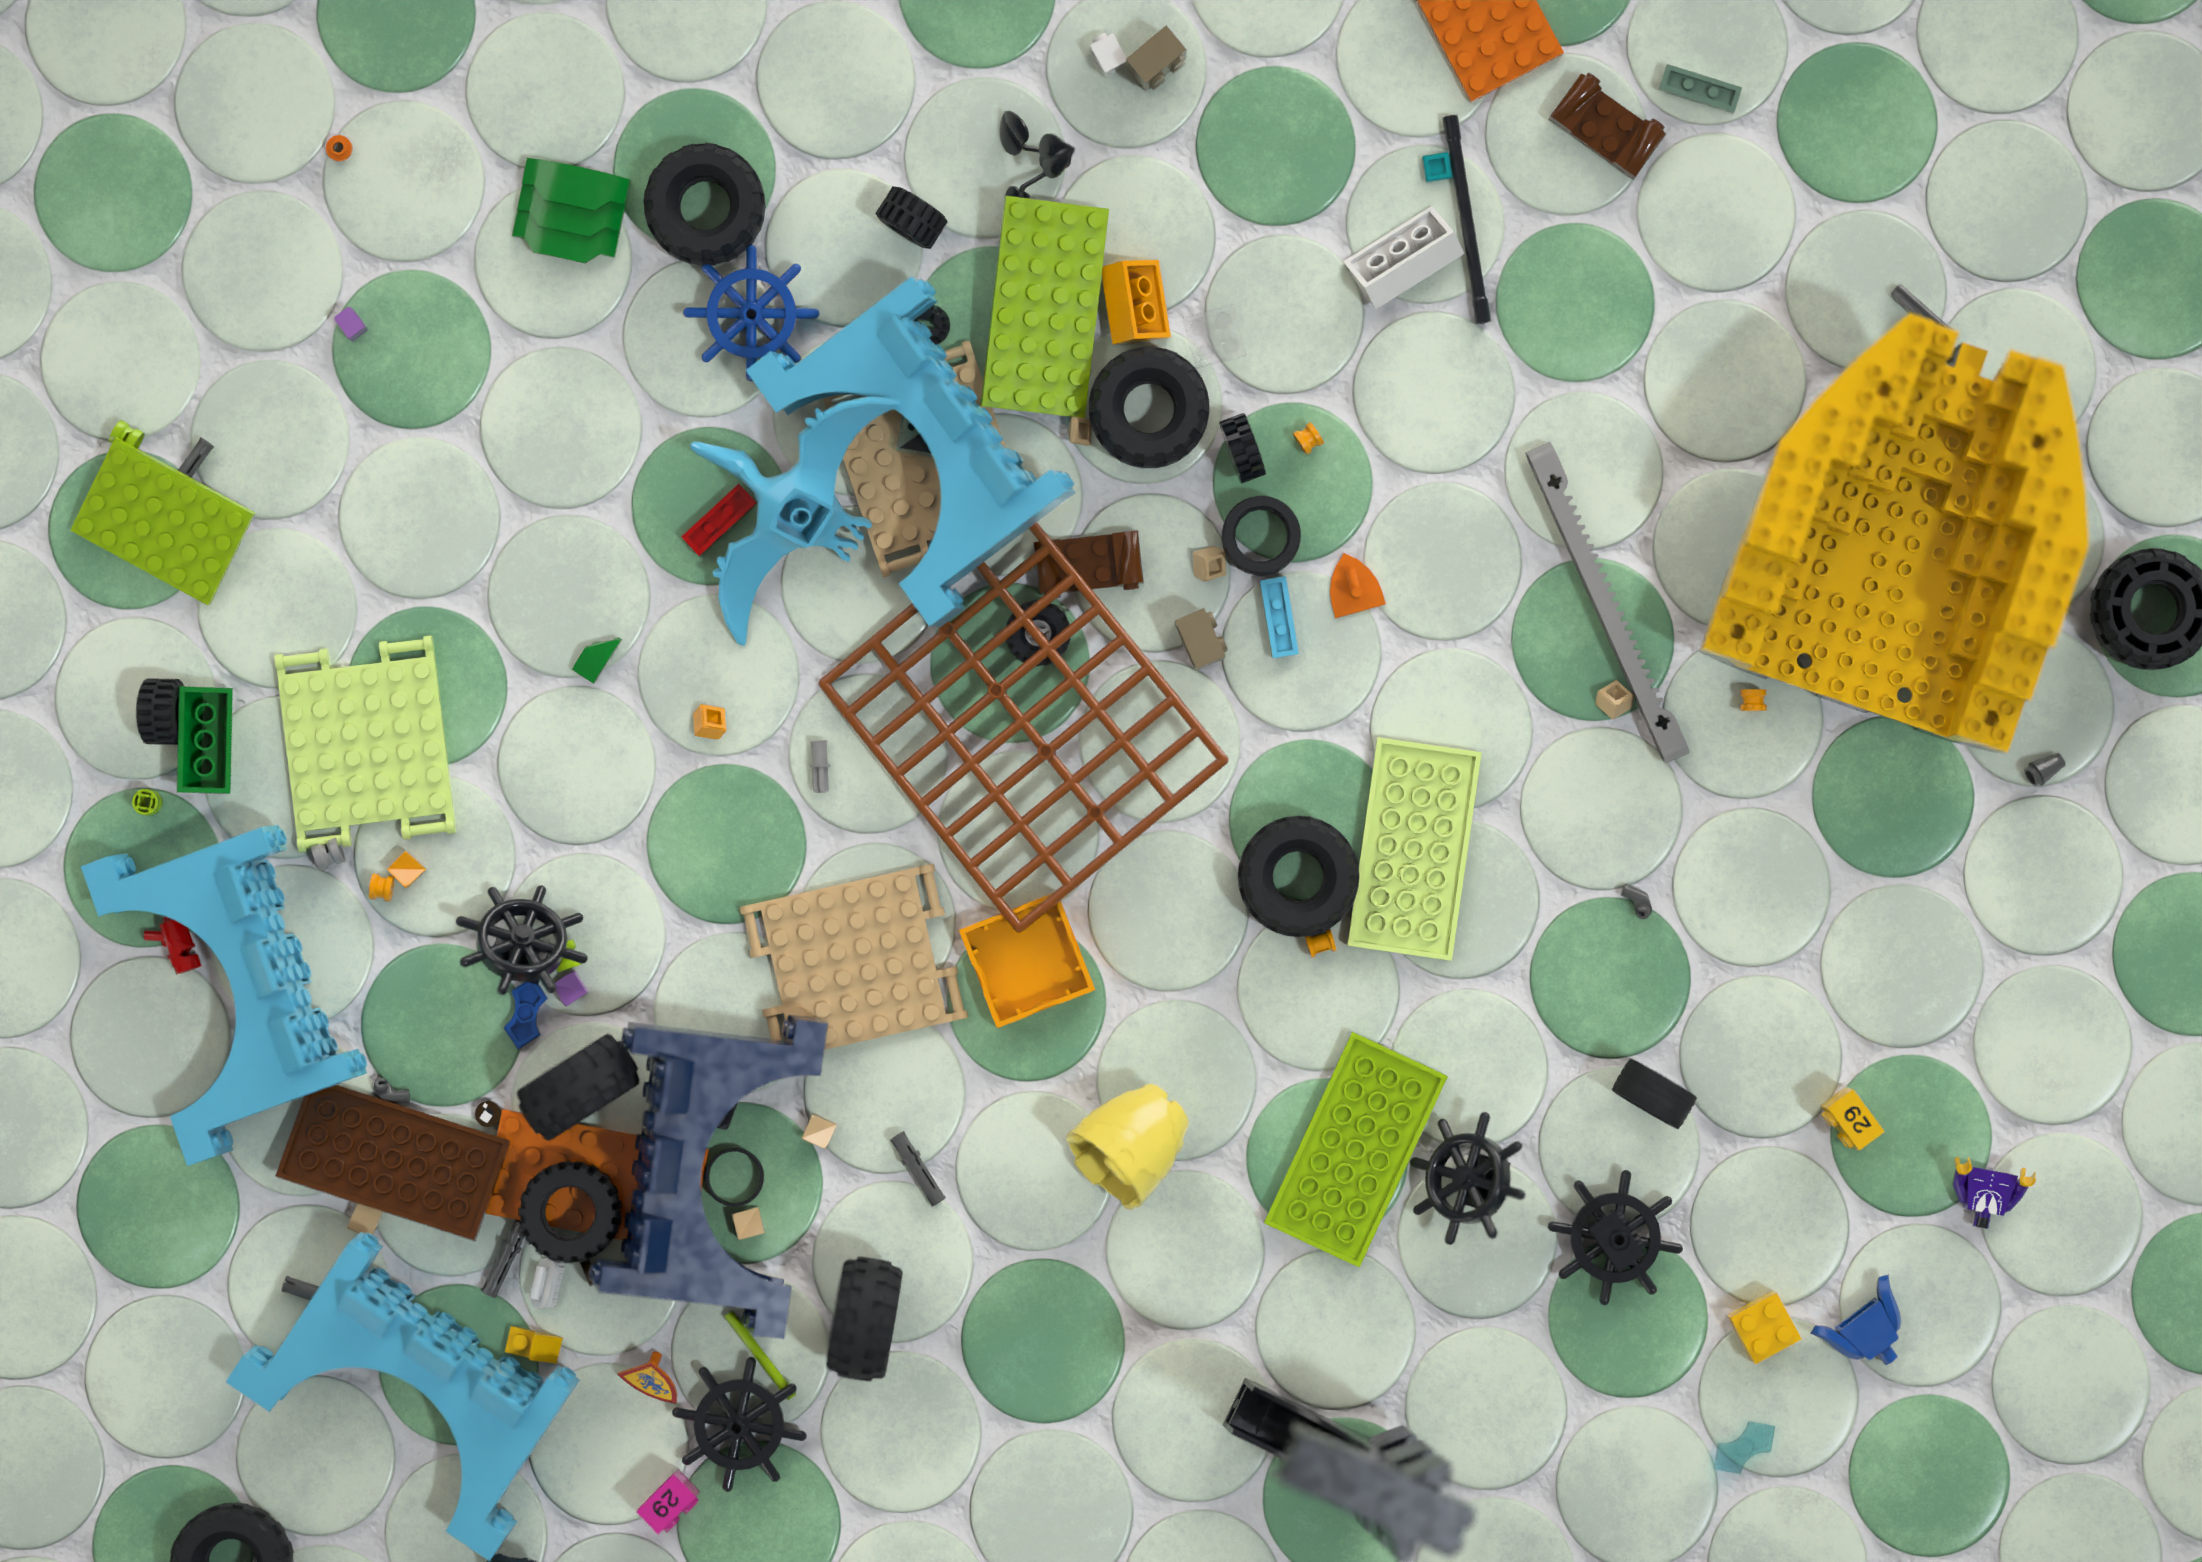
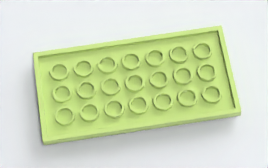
M1377 737L1359 860V887L1353 902L1347 946L1452 961L1482 752Z

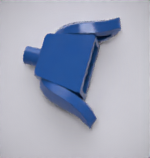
M1889 1274L1878 1277L1876 1288L1878 1300L1873 1298L1835 1327L1837 1331L1827 1326L1815 1325L1810 1334L1821 1338L1847 1358L1855 1360L1867 1358L1871 1360L1878 1355L1885 1365L1893 1362L1898 1355L1890 1345L1899 1338L1897 1332L1901 1327V1315L1890 1287Z

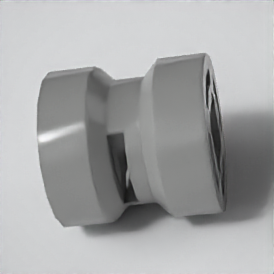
M336 837L328 840L327 844H317L311 847L314 860L320 871L328 869L333 863L341 864L346 862L341 845H337Z

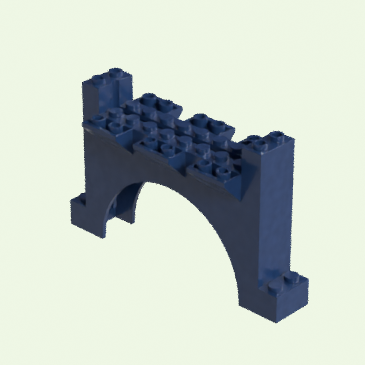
M788 1015V1020H784L782 1025V1036H785V1041L628 1022V1028H623L622 1044H625L626 1050H629L631 1054L648 1055L646 1071H649L648 1082L644 1081L642 1097H646L649 1108L648 1111H644L642 1126L646 1128H642L641 1134H637L635 1149L639 1150L638 1160H633L632 1176H635L638 1188L637 1190L634 1189L632 1193L631 1204L634 1206H631L630 1212H626L624 1227L628 1228L627 1239L623 1238L621 1244V1254H624L627 1262L596 1258L595 1265L590 1267L589 1281H592V1285L598 1292L744 1308L742 1323L746 1324L745 1328L753 1336L785 1339L792 1286L784 1285V1279L770 1277L743 1266L730 1257L721 1247L708 1224L703 1209L700 1184L701 1169L708 1143L715 1129L729 1110L742 1098L765 1084L779 1079L805 1075L821 1076L828 1023L820 1018Z

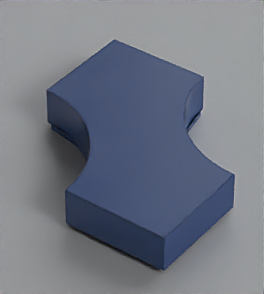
M524 982L511 991L515 1000V1012L511 1021L504 1026V1029L517 1049L522 1048L541 1035L537 1027V1014L541 1005L549 998L539 984Z

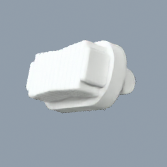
M543 1258L536 1265L529 1295L535 1308L547 1309L554 1308L557 1305L560 1283L562 1282L565 1267H562L564 1266L563 1263Z

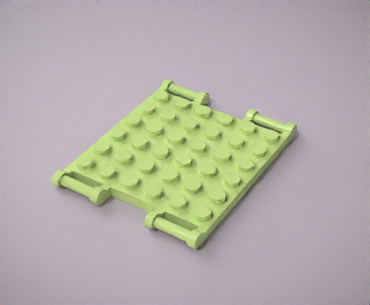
M432 635L424 636L423 639L395 643H388V641L379 642L382 663L331 669L328 648L319 649V652L291 656H284V654L275 655L299 853L307 852L308 849L317 844H327L328 840L335 837L337 838V845H343V847L352 846L351 825L401 819L403 840L412 839V836L441 832H447L448 834L456 833ZM425 649L426 657L398 661H391L390 658L392 653ZM312 663H321L322 670L294 674H287L286 667ZM439 814H445L446 821L412 826L410 818ZM341 827L340 835L308 839L306 836V831Z

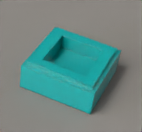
M1449 152L1422 156L1426 183L1453 178Z

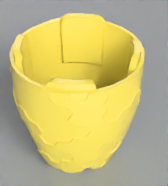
M1151 1083L1110 1099L1090 1112L1091 1114L1082 1119L1066 1135L1069 1148L1076 1157L1074 1160L1076 1167L1090 1183L1094 1185L1099 1184L1112 1196L1121 1201L1125 1209L1139 1208L1163 1178L1167 1176L1178 1152H1180L1183 1146V1140L1189 1125L1188 1117L1182 1107L1174 1100L1169 1102L1166 1099L1168 1094Z

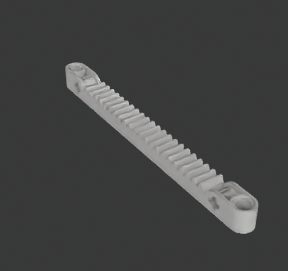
M1551 442L1527 451L1526 457L1628 686L1632 694L1635 695L1634 699L1661 759L1667 764L1689 754L1687 743L1674 715L1666 709H1660L1659 704L1663 701V698H1655L1654 696L1659 689L1650 687L1655 680L1654 678H1646V675L1650 672V669H1642L1646 660L1637 658L1642 651L1634 650L1633 647L1638 642L1637 640H1629L1633 631H1625L1624 629L1629 622L1620 620L1625 613L1624 611H1616L1620 602H1612L1611 600L1616 593L1607 591L1612 584L1611 582H1603L1607 573H1599L1598 571L1603 564L1594 562L1599 555L1598 553L1591 554L1590 550L1594 547V544H1586L1585 542L1590 535L1581 533L1586 526L1578 525L1577 522L1582 517L1581 515H1573V512L1577 509L1576 505L1569 506L1568 504L1573 497L1565 496L1563 493L1567 488L1568 480ZM1551 476L1554 480L1559 479L1560 481L1556 490L1553 486L1549 487L1547 485ZM1657 716H1660L1661 719H1667V723L1664 724V730L1662 727L1655 726V722L1658 721Z

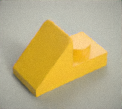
M511 1326L505 1352L528 1357V1360L557 1364L563 1337Z

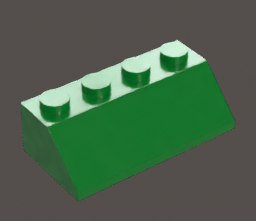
M179 686L177 792L231 794L233 688Z

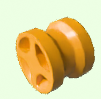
M1311 422L1307 423L1302 431L1293 433L1295 440L1306 455L1310 454L1315 446L1324 444L1321 435Z
M1740 690V695L1743 697L1740 711H1767V705L1764 703L1767 690Z
M373 873L369 885V899L383 898L384 901L391 902L395 877L389 875L385 878Z

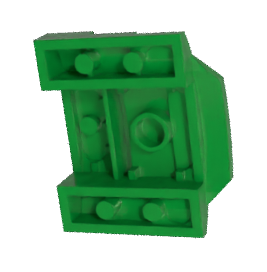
M527 158L512 237L525 239L533 253L584 264L599 255L615 258L631 180L579 166Z

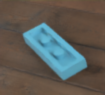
M1286 576L1260 580L1272 658L1298 655L1299 651Z

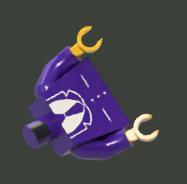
M1956 1157L1954 1160L1956 1169L1952 1186L1958 1201L1963 1204V1208L1976 1211L1973 1222L1975 1227L1988 1229L1991 1214L2004 1216L2005 1212L2011 1211L2024 1197L2028 1188L2033 1186L2036 1181V1172H2033V1175L2030 1177L2025 1176L2026 1168L2020 1170V1179H2018V1176L2014 1174L1972 1167L1969 1157L1965 1164H1960L1959 1157Z

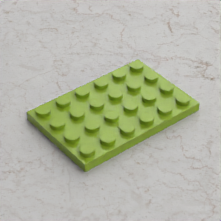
M115 438L70 531L198 601L210 605L253 520L255 512L127 442Z

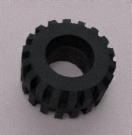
M892 186L875 213L878 219L890 229L910 242L926 249L932 248L948 223L945 216L929 203L913 193L896 186Z
M147 678L142 682L136 702V722L139 735L144 744H178L179 686L184 687L180 679Z

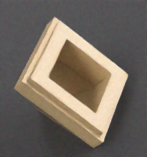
M1072 417L1067 431L1070 443L1090 446V419Z

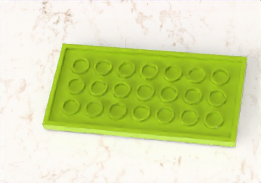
M1004 196L980 406L1085 418L1109 209Z
M1351 1032L1263 1223L1360 1268L1448 1076Z

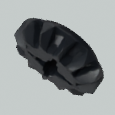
M933 305L913 321H928L934 315L933 323L940 330L930 329L932 336L929 338L937 345L942 343L948 336L950 320L942 308Z

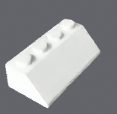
M1431 206L1343 262L1364 296L1375 309H1378L1439 269L1462 256L1464 252L1454 231Z

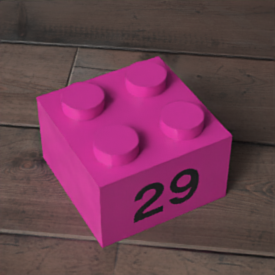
M677 1469L638 1508L636 1513L657 1534L662 1530L668 1533L680 1520L678 1515L682 1511L687 1514L699 1501L697 1495L700 1490Z

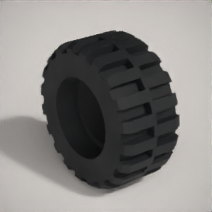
M581 1161L560 1162L537 1173L526 1185L527 1187L520 1198L521 1205L518 1208V1216L521 1219L520 1228L521 1231H524L528 1244H532L536 1248L535 1251L549 1257V1260L561 1261L563 1263L582 1262L603 1251L615 1238L622 1219V1203L619 1200V1192L616 1186L610 1181L611 1178L606 1173L603 1174L599 1171V1168L594 1165H588ZM565 1187H575L585 1191L591 1197L595 1206V1218L591 1227L585 1233L575 1237L558 1234L550 1227L546 1218V1205L549 1198L557 1190Z

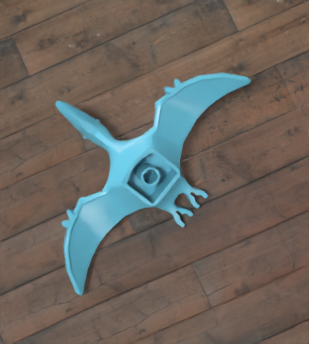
M865 397L839 403L825 412L816 409V417L806 418L805 423L809 426L798 435L799 462L789 471L775 477L767 478L762 476L752 457L747 455L745 451L701 442L691 443L690 448L696 454L725 469L746 484L754 492L758 503L757 522L753 534L736 542L729 543L726 556L717 557L719 568L712 571L713 576L719 578L718 598L724 621L737 644L745 646L749 615L757 589L766 574L782 556L797 548L821 546L833 549L841 559L847 562L850 561V555L843 550V547H850L856 550L858 548L857 542L849 538L838 537L835 533L840 527L844 526L857 539L863 540V532L858 531L856 526H865L870 529L872 523L865 517L851 516L839 503L834 494L837 470L854 437L876 417L900 405L899 400L886 397Z

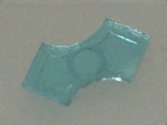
M1748 1421L1746 1429L1737 1439L1717 1444L1713 1469L1741 1474L1744 1464L1752 1456L1771 1452L1775 1426Z

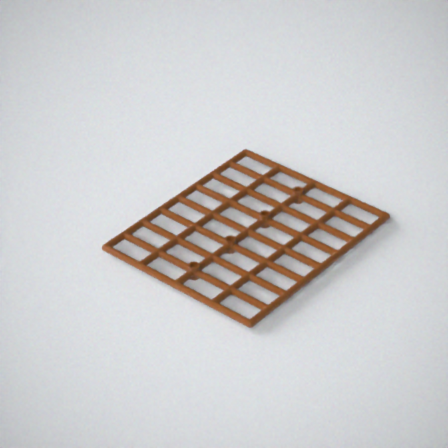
M1037 522L1029 530L1042 546L1002 580L996 577L985 562L976 567L992 588L951 622H947L939 627L938 633L903 662L898 664L881 642L918 612L913 603L818 682L822 691L1017 933H1022L1223 768L1229 761L1228 756ZM1050 554L1067 576L1024 611L1007 588ZM1074 584L1092 607L1052 640L1048 641L1031 619ZM999 596L1016 619L973 653L958 634V629ZM1099 615L1116 635V638L1073 672L1056 649ZM1021 627H1024L1041 649L998 683L981 661ZM948 638L966 660L923 695L906 672ZM1124 645L1141 668L1098 702L1082 683L1081 679ZM871 650H874L891 672L848 706L831 684ZM1048 657L1065 677V680L1023 714L1007 695V690ZM973 668L987 685L988 693L947 725L930 703ZM1149 676L1166 698L1123 733L1107 714L1106 710L1144 678ZM898 680L915 702L876 735L872 736L855 714ZM1073 687L1090 710L1047 744L1030 722ZM998 699L1015 721L972 756L955 733L994 700ZM1173 706L1191 729L1148 764L1130 741ZM922 710L939 730V733L897 767L880 744ZM1098 718L1115 740L1072 775L1057 757L1056 751L1093 720ZM1022 729L1037 747L1038 753L1001 784L996 786L979 764ZM1198 737L1216 760L1172 794L1155 771ZM947 740L964 763L926 795L921 797L904 775ZM1122 748L1140 771L1099 805H1096L1079 783ZM1047 760L1064 782L1021 817L1004 794ZM971 771L988 791V794L946 828L929 805ZM1147 779L1163 798L1164 802L1126 834L1121 836L1107 819L1106 812ZM1071 790L1087 809V815L1048 847H1045L1028 825ZM996 801L1013 825L974 857L970 858L953 836ZM1096 821L1112 840L1113 844L1075 876L1070 878L1053 855ZM1021 832L1038 855L995 889L979 870L978 866ZM1045 863L1062 883V886L1020 920L1002 897Z

